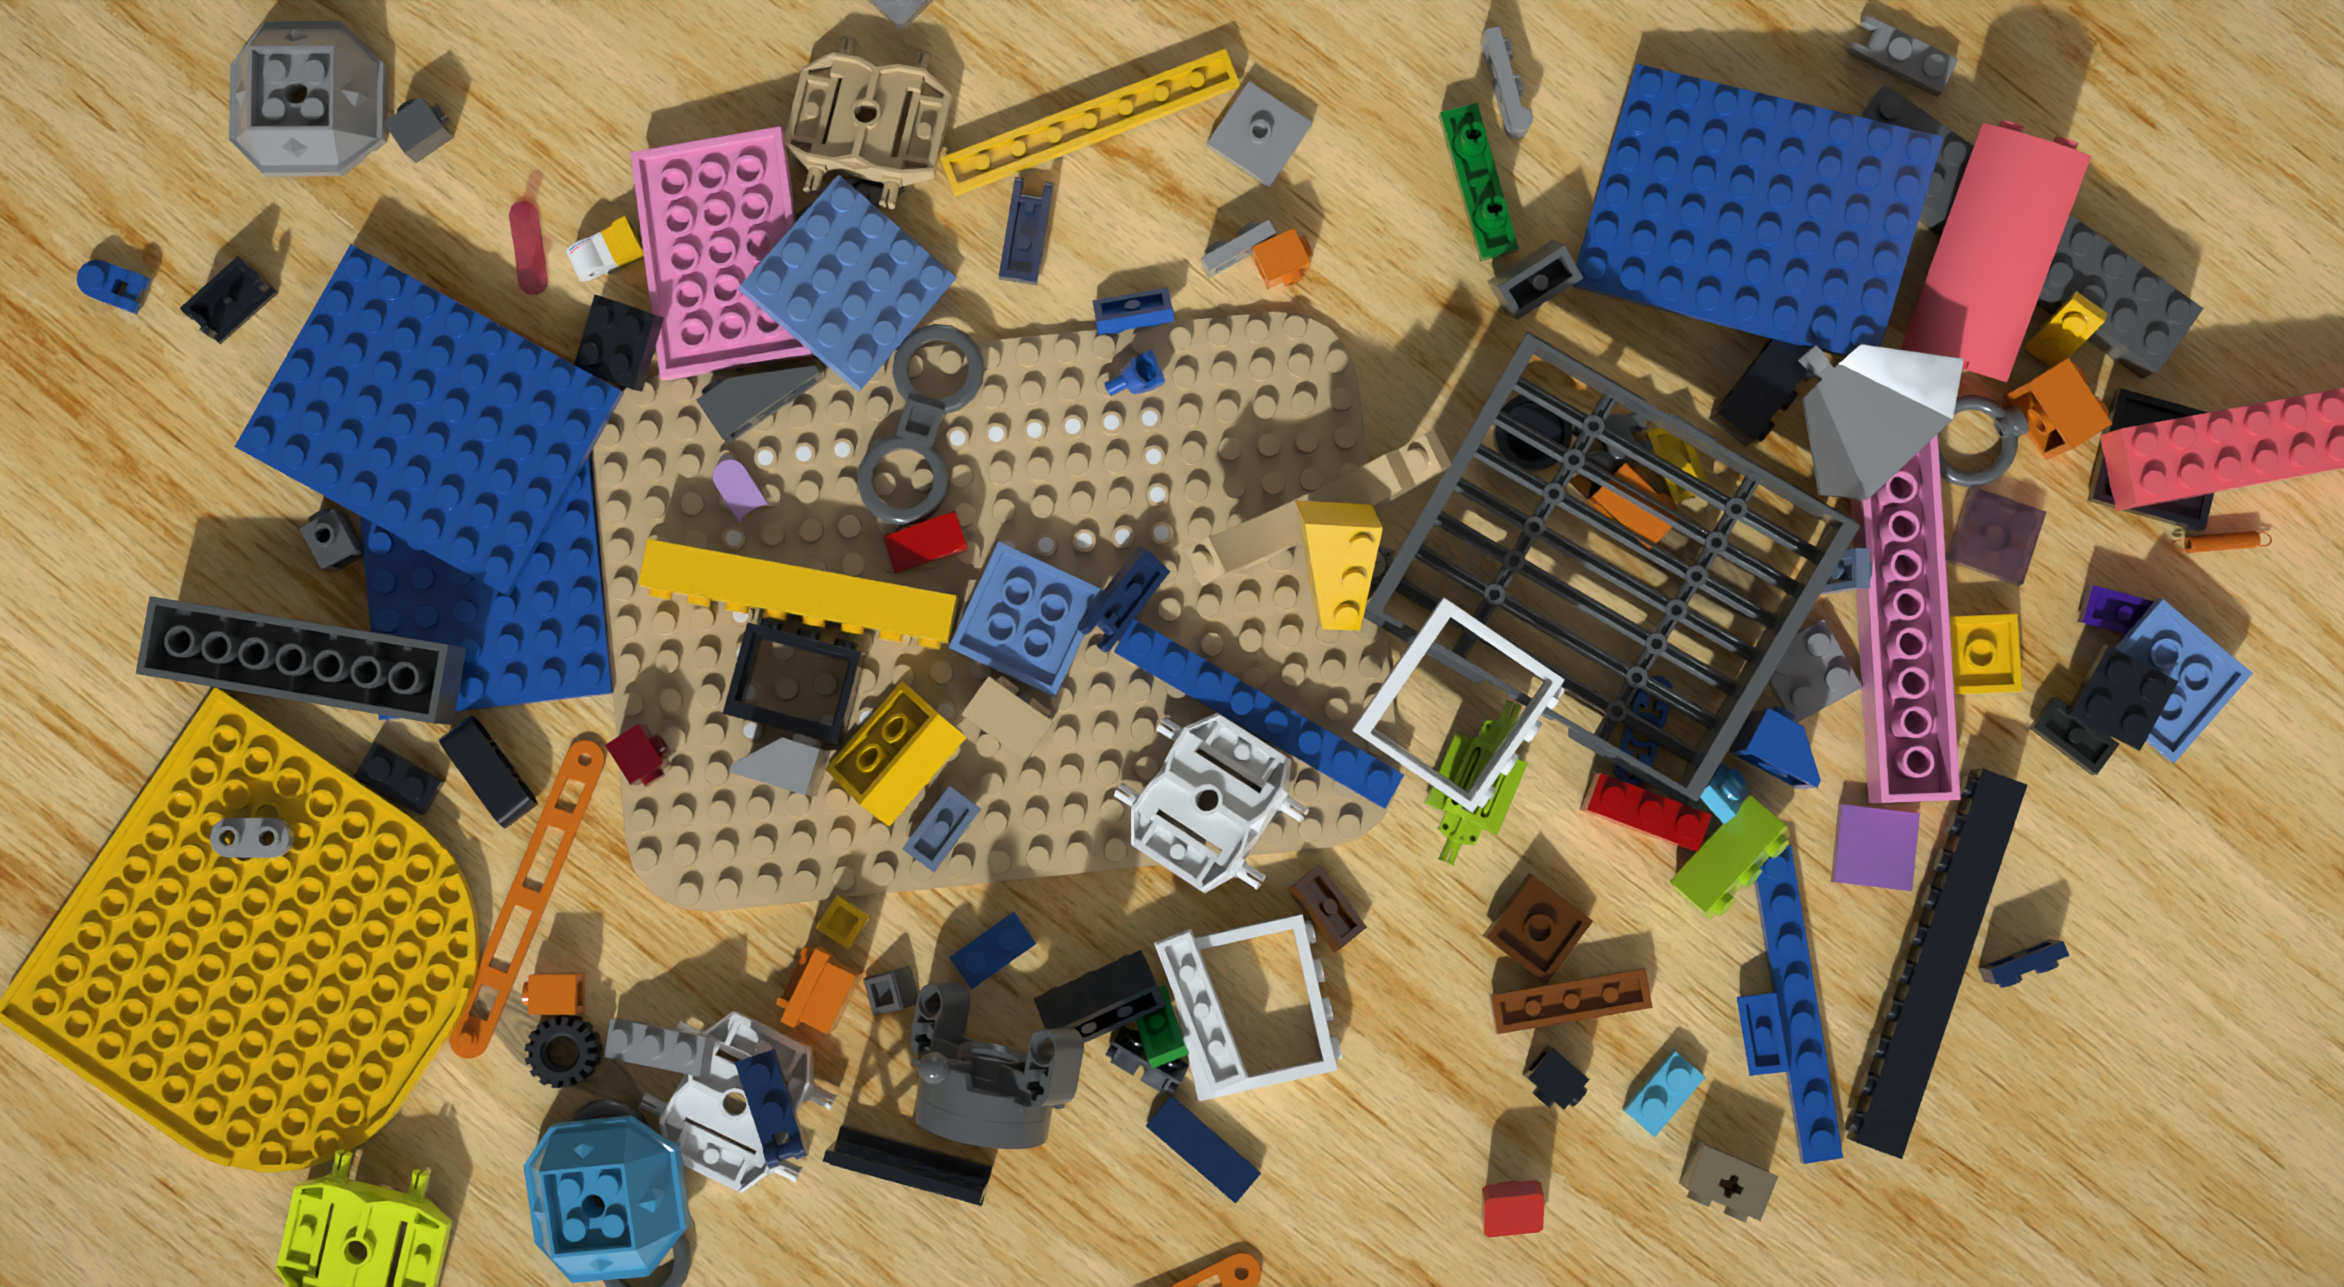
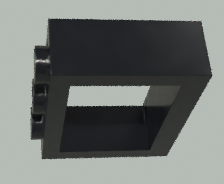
M760 618L758 625L747 622L722 714L842 745L866 654L857 651L858 643L840 638H835L834 645L819 641L820 633L801 628L797 629L796 635L781 631L783 624ZM762 640L849 662L832 726L745 703Z

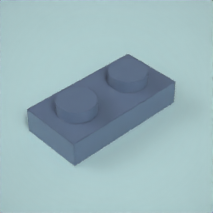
M1870 548L1847 549L1820 595L1871 588L1870 578L1873 567L1870 561Z
M949 785L902 849L932 872H936L982 809Z

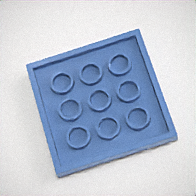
M838 175L743 281L738 290L856 391L860 392L957 277Z

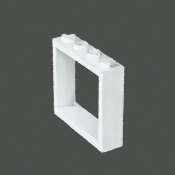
M1442 597L1352 727V731L1473 813L1477 805L1483 808L1494 795L1496 788L1492 784L1500 772L1506 776L1519 758V755L1514 752L1523 739L1529 743L1542 725V722L1537 719L1546 706L1552 710L1559 702L1558 699L1565 691V689L1560 687L1564 679ZM1450 617L1544 680L1468 791L1374 728Z
M1294 914L1196 936L1195 940L1199 950L1293 929L1322 1059L1248 1076L1249 1079L1211 1093L1177 1004L1184 1039L1189 1051L1188 1057L1198 1102L1338 1070L1336 1060L1342 1059L1338 1037H1330L1327 1021L1334 1020L1329 997L1321 998L1318 983L1325 982L1320 958L1314 960L1312 958L1309 944L1316 943L1312 921H1304L1303 914Z

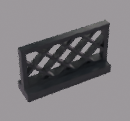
M843 1124L840 1126L837 1140L826 1149L823 1162L830 1163V1165L979 1206L983 1205L993 1165Z

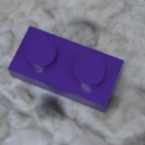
M2088 584L2077 622L2126 635L2154 601Z

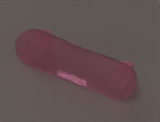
M519 201L514 203L509 211L518 283L525 293L538 295L546 289L548 284L539 214L532 203Z

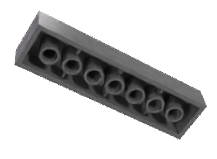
M149 596L136 674L427 723L453 725L467 647Z

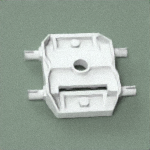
M1218 713L1184 728L1178 726L1167 717L1163 718L1161 722L1173 731L1171 732L1160 724L1157 731L1173 740L1174 745L1170 749L1161 770L1149 782L1141 794L1125 785V783H1121L1118 788L1129 794L1130 797H1127L1118 790L1114 793L1115 798L1132 807L1131 845L1204 893L1233 877H1239L1257 890L1261 884L1249 877V874L1262 882L1266 875L1248 865L1245 859L1277 810H1282L1299 823L1303 821L1304 817L1292 808L1305 815L1309 811L1308 807L1292 799L1288 793L1291 760ZM1201 749L1262 788L1261 792L1258 793L1197 754V750ZM1207 790L1217 792V806L1210 811L1201 810L1198 805L1200 795ZM1159 809L1220 848L1222 852L1218 855L1157 815V811Z
M736 1010L706 1031L696 1029L680 1021L677 1026L679 1030L715 1036L710 1076L699 1077L684 1074L670 1102L666 1103L646 1093L639 1108L659 1116L661 1137L664 1139L668 1138L680 1146L682 1164L721 1184L743 1193L767 1174L773 1175L774 1172L796 1183L803 1167L783 1160L781 1166L772 1169L768 1168L736 1065L716 1054L720 1049L742 1060L775 1048L785 1080L789 1082L788 1089L798 1116L804 1102L807 1103L810 1100L830 1111L837 1097L836 1094H832L816 1086V1083H814L813 1047ZM738 1092L744 1096L746 1108L743 1113L734 1114L727 1109L725 1101L729 1093ZM686 1117L756 1150V1152L686 1119ZM787 1130L774 1134L777 1145L785 1143L788 1137Z

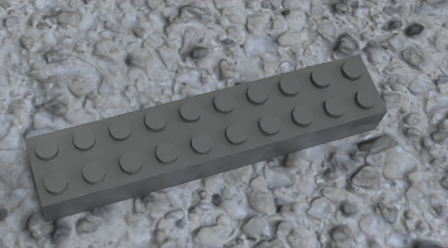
M1884 83L1859 113V117L1943 136L1919 218V222L1939 236H1942L1974 146ZM2071 214L2068 217L2036 303L2039 307L2053 315L2077 291L2107 312L2108 315L2105 322L2087 341L2141 379L2161 370L2204 309Z

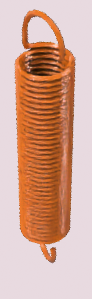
M2232 532L2187 536L2184 540L2185 549H2178L2174 546V542L2181 540H2174L2172 546L2177 550L2186 551L2187 553L2248 549L2256 548L2257 546L2266 547L2272 543V538L2266 532ZM2260 533L2269 536L2270 542L2268 544L2260 545Z

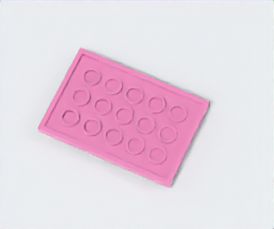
M781 126L630 152L651 313L664 317L656 343L660 378L664 381L815 356L738 290L743 281L797 222L788 154L785 146V133Z

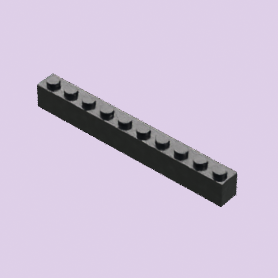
M1971 769L1970 773L1965 774L1960 782L1961 800L1957 811H1953L1950 814L1946 824V833H1949L1945 847L1940 848L1935 856L1933 869L1936 870L1932 885L1929 884L1925 888L1921 898V906L1924 909L1920 921H1916L1913 924L1909 933L1908 943L1912 944L1907 959H1903L1898 966L1896 981H1899L1895 995L1888 998L1884 1007L1883 1017L1886 1019L1882 1034L1878 1033L1873 1040L1871 1055L1874 1057L1870 1069L1862 1074L1859 1081L1858 1092L1861 1093L1857 1108L1851 1109L1846 1120L1847 1139L1891 1156L1903 1158L2027 784L1985 769Z

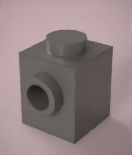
M422 96L418 99L404 102L398 107L396 114L383 122L403 152L415 163L454 138L446 127L451 121L438 103L431 106Z
M323 509L308 518L310 523L299 528L316 561L323 570L335 573L364 557L363 544L345 513L334 509Z

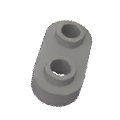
M225 818L213 827L210 834V842L215 852L224 857L274 858L283 856L290 851L294 843V831L289 823L279 818ZM229 830L235 835V840L231 845L225 841V835ZM268 831L274 834V841L271 845L266 844L264 836Z

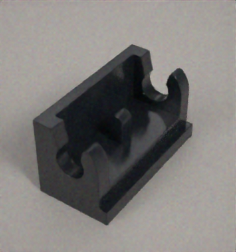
M237 256L183 304L180 309L187 317L196 321L201 326L200 330L205 335L222 344L274 298L278 292L252 264Z

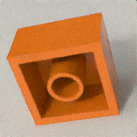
M2069 358L2042 371L2004 395L2010 407L2017 405L2022 410L2029 426L2028 434L2045 460L2074 449L2112 425L2108 418L2109 412L2105 403L2099 397H2094L2086 385L2087 378L2085 373L2077 364H2073Z

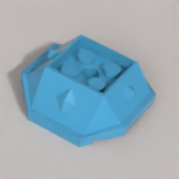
M631 1115L555 1123L549 1127L523 1165L534 1242L571 1283L649 1276L691 1225L680 1146L668 1138L664 1139L649 1126ZM593 1194L602 1198L605 1209L595 1204Z

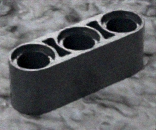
M470 715L439 738V743L500 826L505 829L538 805V801L532 791L476 717Z

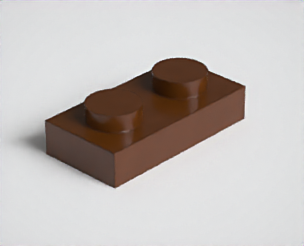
M1321 864L1313 868L1287 889L1333 952L1344 947L1367 928Z

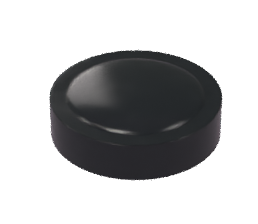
M1523 395L1513 398L1501 409L1569 449L1573 433L1572 423ZM1494 424L1493 440L1496 450L1507 459L1530 472L1545 470L1558 462V460Z

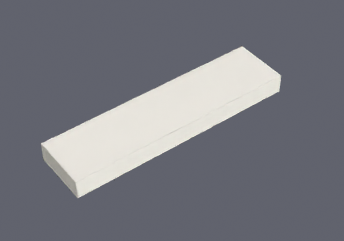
M1190 928L1154 942L1211 1093L1249 1079L1192 929Z

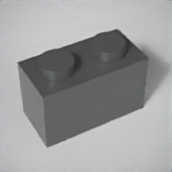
M1552 240L1487 282L1504 312L1518 320L1583 279V276L1566 246Z

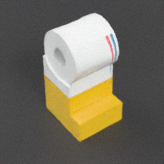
M626 216L611 222V227L574 243L566 250V254L579 281H589L604 274H609L644 257L643 245L633 224Z

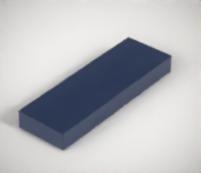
M1172 1095L1169 1096L1146 1124L1149 1130L1235 1204L1261 1174V1171Z

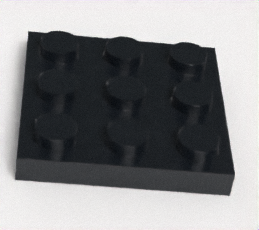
M2119 388L2114 391L2108 415L2112 425L2105 428L2104 434L2122 428L2209 412ZM2101 444L2087 501L2115 509V501L2111 492L2107 465ZM2214 493L2122 511L2200 532L2206 529Z

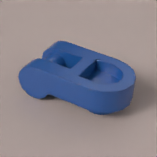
M102 260L86 262L81 266L77 274L78 287L84 294L135 315L138 314L142 305L138 303L143 289L148 290L152 279ZM122 282L128 283L123 296L117 295Z

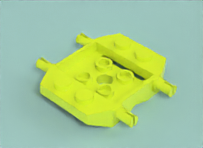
M337 1150L331 1173L323 1177L300 1182L294 1186L275 1269L287 1287H387L402 1221L408 1222L393 1287L438 1286L453 1221L429 1199L425 1198L424 1193L429 1172L424 1171L422 1173V1170H413L409 1190L407 1193L349 1179L348 1171L353 1153L350 1151L345 1153L346 1150ZM352 1241H360L366 1246L367 1257L365 1259H358L351 1254L350 1243Z

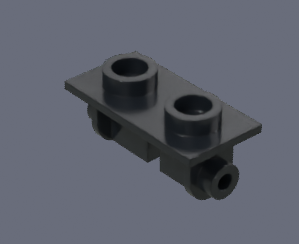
M1124 1025L1121 1026L1114 1041L1105 1053L1106 1056L1111 1058L1110 1063L1134 1076L1140 1065L1146 1068L1140 1080L1163 1095L1165 1092L1171 1095L1174 1094L1189 1067L1181 1058H1178L1152 1069L1139 1031L1130 1030Z

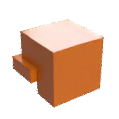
M807 945L802 948L800 952L802 956L783 995L778 997L775 1004L785 1009L780 1022L793 1028L803 1022L829 1034L837 1028L863 972L833 958L835 953L823 947L814 949Z

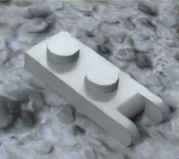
M1863 16L1860 25L1871 31L1872 34L1866 47L1851 42L1847 52L1938 97L1943 92L1958 59L1871 16Z

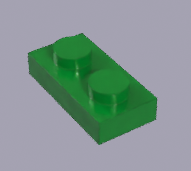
M1166 985L1160 986L1159 989L1167 1006L1135 1020L1152 1069L1189 1054Z

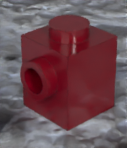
M636 724L605 745L630 785H640L643 783L644 787H648L665 776L663 769L671 765L666 756L670 753L666 742L658 733L652 735L647 725Z

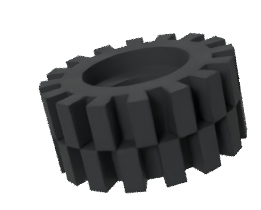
M560 1015L550 1018L537 1025V1029L528 1036L531 1040L530 1043L525 1044L524 1051H528L529 1057L525 1058L526 1065L531 1064L533 1070L529 1072L533 1077L538 1076L541 1078L539 1082L543 1085L551 1084V1088L574 1086L591 1076L595 1072V1066L600 1064L601 1058L598 1056L599 1052L602 1051V1044L598 1045L597 1041L600 1035L598 1031L593 1032L591 1029L593 1025L589 1021L583 1022L582 1017ZM558 1036H567L574 1040L577 1045L578 1055L570 1066H559L550 1057V1045Z

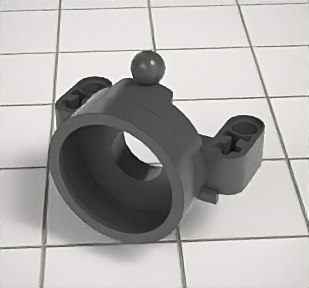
M939 983L923 986L917 997L910 1039L912 1050L919 1057L914 1058L913 1064L918 1066L920 1075L913 1111L914 1121L920 1127L933 1134L975 1146L997 1149H1027L1044 1144L1048 1138L1053 1108L1063 1109L1065 1104L1074 1098L1077 1090L1084 1053V1042L1079 1031L1070 1027L1038 1030L1031 1037L1028 1052H1022L995 1043L978 1042L965 1036L970 1008V995L966 986L962 983Z

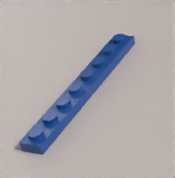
M1136 619L1128 626L1114 650V653L1383 809L1387 807L1404 777V774Z
M1787 845L1778 857L1773 859L1770 856L1760 867L1762 872L1754 884L1772 992L1778 991L1791 1068L1789 1072H1786L1800 1162L1808 1164L1843 1158L1792 848L1791 845Z

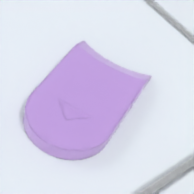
M729 459L720 462L715 467L713 472L714 484L739 523L751 510L768 505L748 471L740 462Z

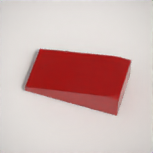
M956 511L937 516L883 537L895 574L969 550Z

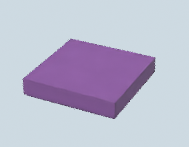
M1839 804L1831 882L1912 891L1920 813Z

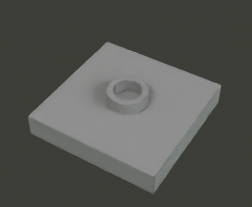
M1248 81L1208 140L1206 147L1270 188L1312 127L1313 122Z

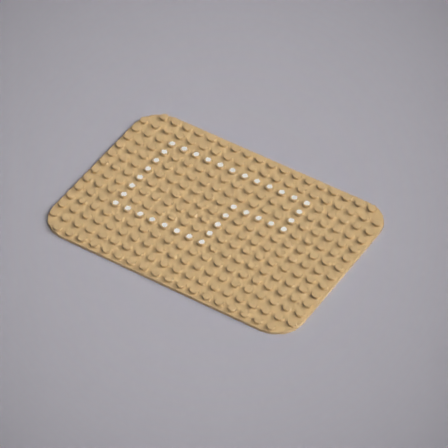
M1274 311L1168 322L1157 327L1133 328L1116 334H1098L1096 329L975 342L980 348L985 365L983 383L971 402L961 410L945 414L935 447L945 458L949 471L948 493L940 508L924 520L927 521L956 511L969 550L897 574L894 573L883 537L921 522L910 525L889 524L874 516L862 502L857 486L859 465L867 450L882 438L896 435L906 401L897 391L892 375L894 355L897 350L892 353L860 392L856 391L819 358L774 362L744 367V371L732 369L666 381L662 380L660 375L646 378L642 392L629 388L623 390L624 394L597 440L592 454L616 737L638 723L647 725L652 735L658 733L670 749V753L666 756L671 765L663 769L665 776L648 787H644L643 783L640 785H630L619 768L625 840L635 873L653 895L679 909L711 912L834 899L836 895L847 898L1161 865L1131 845L1132 807L1115 798L1114 793L1118 790L1127 797H1130L1129 794L1118 788L1121 783H1125V785L1141 794L1149 782L1161 770L1170 749L1174 745L1173 740L1157 731L1159 724L1171 732L1173 731L1161 722L1163 718L1167 717L1178 726L1184 728L1217 713L1115 654L1114 650L1122 636L1110 651L1102 652L1097 647V643L1104 632L1097 625L1089 634L1084 636L1055 698L950 649V644L941 643L940 650L917 646L918 639L903 636L902 643L879 639V631L864 629L863 636L841 632V624L826 622L825 628H817L803 625V617L787 615V621H779L763 617L764 610L749 608L748 614H741L725 610L726 603L711 601L710 607H703L686 603L687 596L672 594L671 600L648 596L649 589L638 585L647 539L956 595L959 598V605L952 639L998 541L1103 590L1139 545L1147 548L1170 570V573L1135 617L1137 621L1399 771L1400 763L1352 731V727L1390 673L1386 630L1363 618L1360 631L1322 629L1312 604L1303 543L1285 550L1264 563L1205 586L1201 585L1186 553L1187 549L1211 535L1274 510L1367 464L1359 383L1349 350L1329 327L1304 314ZM954 344L920 347L915 351L909 362L908 374L911 384L919 393L928 398L942 399L952 396L962 388L968 377L969 365L966 355ZM1151 349L1164 375L1165 383L1154 390L1141 394H1132L1127 388L1110 396L1104 382L1120 375L1121 367L1133 357L1136 358L1143 352ZM814 365L825 378L730 444L722 439L696 401V399L703 395L701 393L702 389L717 379H721L723 382L730 377ZM898 450L889 453L880 460L874 471L873 485L876 495L883 503L892 508L908 509L919 505L927 498L933 486L934 475L931 465L924 456L914 451ZM731 459L740 462L746 468L768 505L751 510L740 523L713 481L715 467L724 460ZM1370 585L1367 603L1371 600L1378 587ZM760 618L783 624L781 631L795 635L798 628L820 633L819 641L833 645L835 638L858 643L857 651L866 654L842 745L821 740L823 741L821 749L831 751L826 767L901 681L911 687L967 737L957 748L956 752L948 758L930 782L922 788L908 804L904 812L889 827L859 805L826 770L824 771L817 796L799 794L729 772L730 766L734 762L781 737L792 740L794 732L722 714L747 622L758 625ZM762 640L745 703L832 726L849 662ZM988 676L995 681L1000 676H1003L1020 689L1016 694L1017 697L1027 704L1034 698L1052 711L1048 719L1054 722V725L1028 761L1022 759L961 715ZM1392 701L1374 728L1398 744L1394 703ZM1239 726L1291 760L1288 793L1292 799L1309 808L1307 815L1292 808L1304 817L1300 823L1283 812L1266 827L1248 856L1334 847L1360 839L1384 819L1397 794L1398 787L1387 807L1383 809ZM1201 749L1197 750V754L1250 787L1254 784ZM950 785L982 810L936 872H932L902 848ZM1213 790L1204 791L1198 799V805L1203 811L1213 810L1218 804L1217 792ZM1159 809L1157 811V815L1218 855L1222 852L1217 846Z

